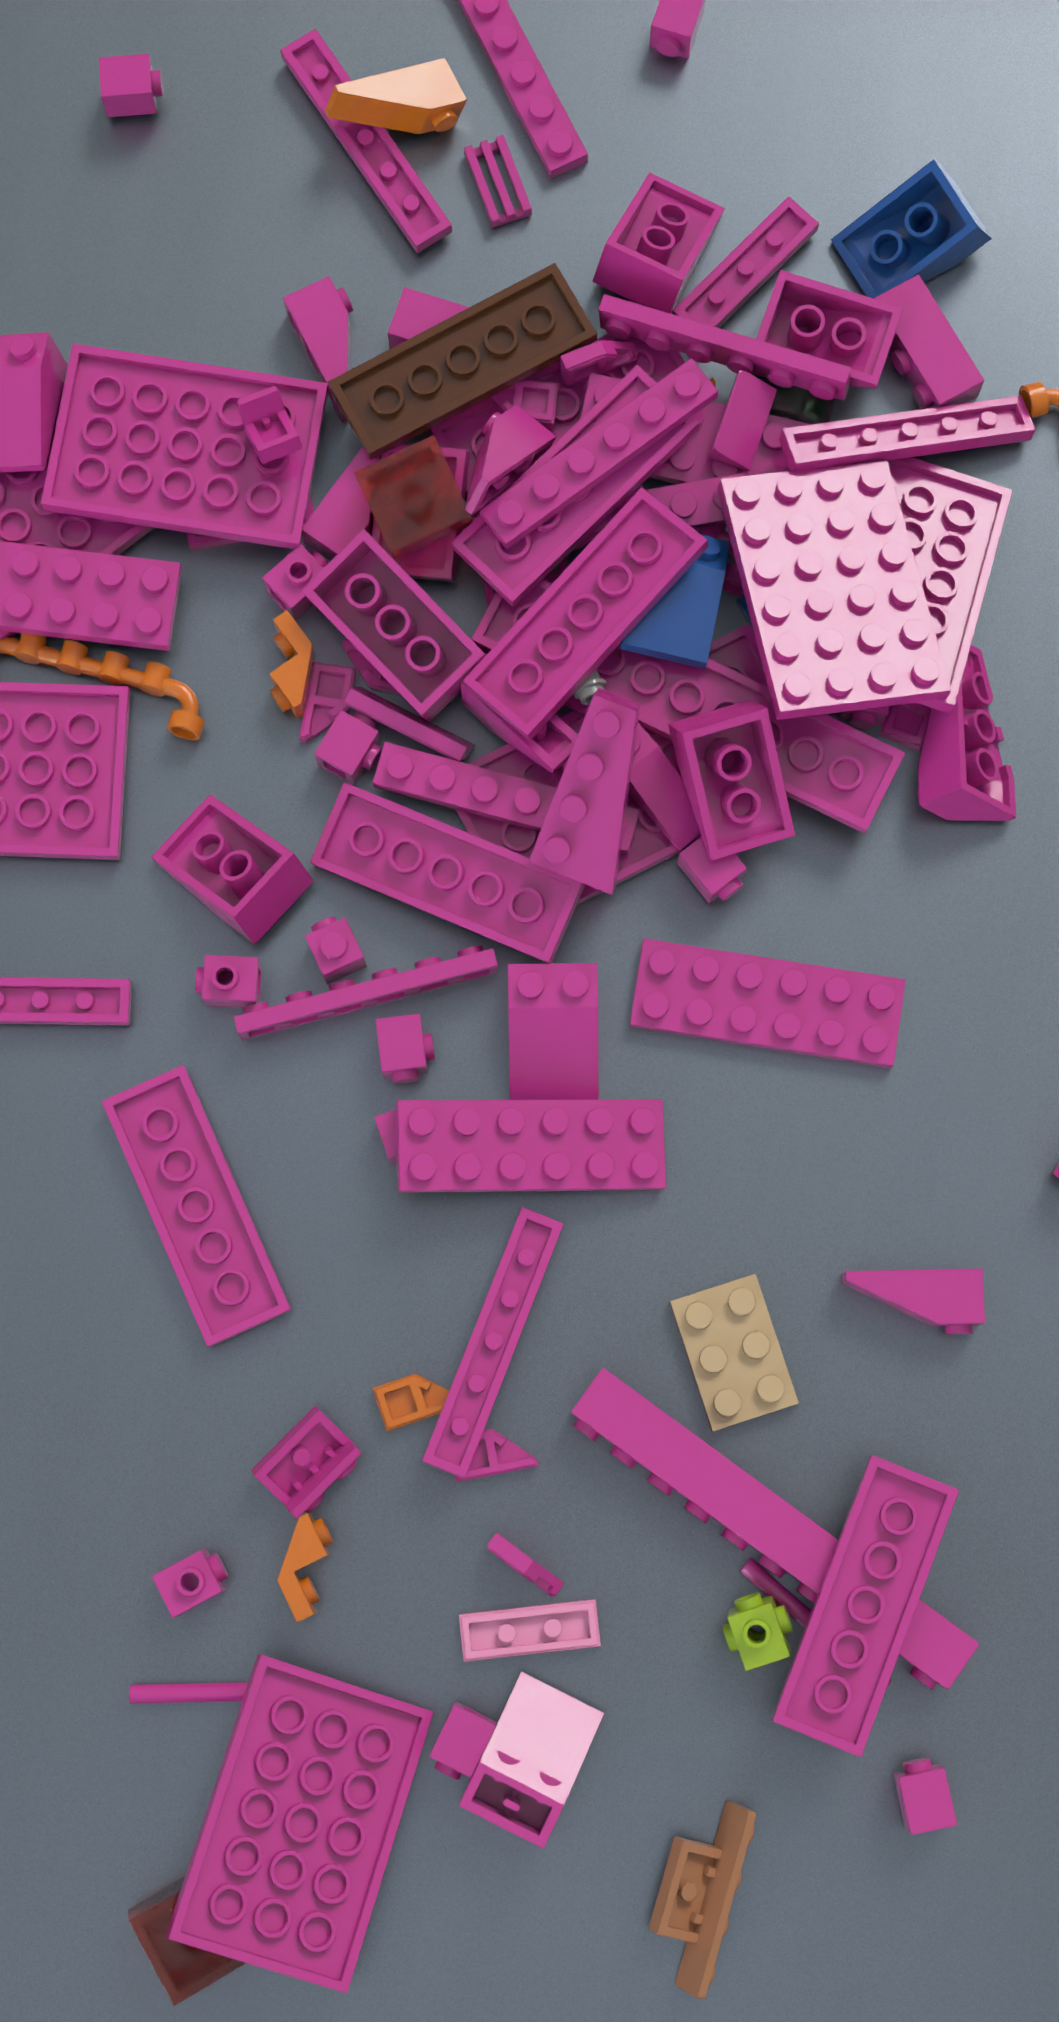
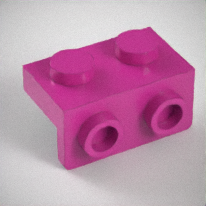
M315 1405L250 1471L286 1506L295 1518H298L303 1512L309 1513L321 1503L325 1495L324 1491L336 1479L341 1480L351 1473L357 1464V1458L360 1456L361 1451Z

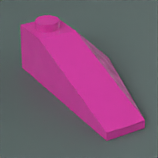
M972 644L955 706L949 714L931 708L918 764L919 787L917 794L919 806L947 821H1010L1016 818L1014 777L1011 765L1003 766L997 743L1004 741L1001 727H995L990 717L988 704L992 703L993 694L982 651Z

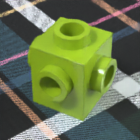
M760 1592L736 1599L734 1601L735 1608L729 1609L727 1619L729 1623L722 1626L730 1651L739 1650L745 1670L748 1671L790 1657L791 1646L786 1634L793 1632V1628L785 1605L776 1607L773 1595L762 1598ZM760 1625L765 1630L757 1632L751 1626Z

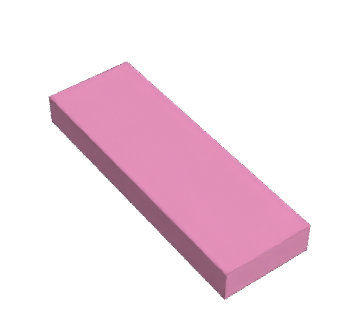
M596 1599L459 1614L464 1662L601 1646Z

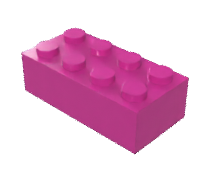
M365 529L301 590L428 722L432 721L461 692V681L486 656Z

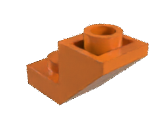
M288 610L273 619L277 632L273 640L287 659L291 656L294 657L269 673L274 686L269 692L283 712L291 709L296 718L300 719L304 714L312 664L315 662L316 656L311 641Z
M312 1513L299 1517L277 1579L297 1623L317 1613L314 1603L320 1601L310 1577L301 1578L298 1570L330 1555L327 1545L333 1543L332 1536L323 1518L314 1520Z

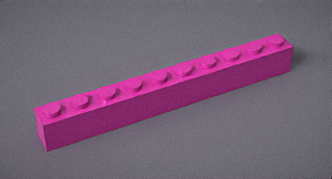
M602 1368L570 1412L577 1418L572 1426L594 1442L599 1435L614 1445L609 1452L611 1455L631 1469L636 1462L651 1472L647 1478L649 1483L667 1496L673 1490L681 1494L688 1500L684 1506L687 1511L705 1524L710 1517L725 1527L721 1536L742 1551L745 1550L747 1545H750L763 1555L758 1562L780 1579L785 1572L800 1582L796 1591L812 1603H815L838 1539L605 1368ZM919 1599L899 1656L914 1666L909 1674L930 1690H933L936 1684L949 1690L980 1643Z

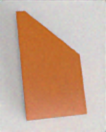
M417 1374L373 1388L386 1432L440 1414L449 1390Z

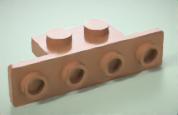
M731 1801L725 1802L713 1845L674 1836L648 1928L657 1935L686 1941L675 1985L694 1998L703 2000L706 1998L709 1985L715 1977L717 1955L722 1938L728 1930L729 1912L735 1891L741 1883L742 1865L747 1847L753 1839L756 1812Z

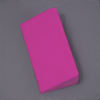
M739 370L719 424L709 458L748 472L750 471L777 389L752 374Z

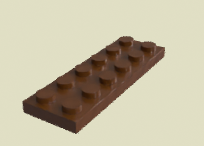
M553 263L328 381V386L369 459L372 460L558 362L561 355L597 341V332L556 263Z

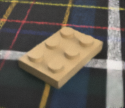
M756 1274L669 1302L712 1432L799 1404Z

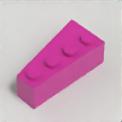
M598 688L594 693L528 862L608 894H613L617 884L640 704L601 688Z

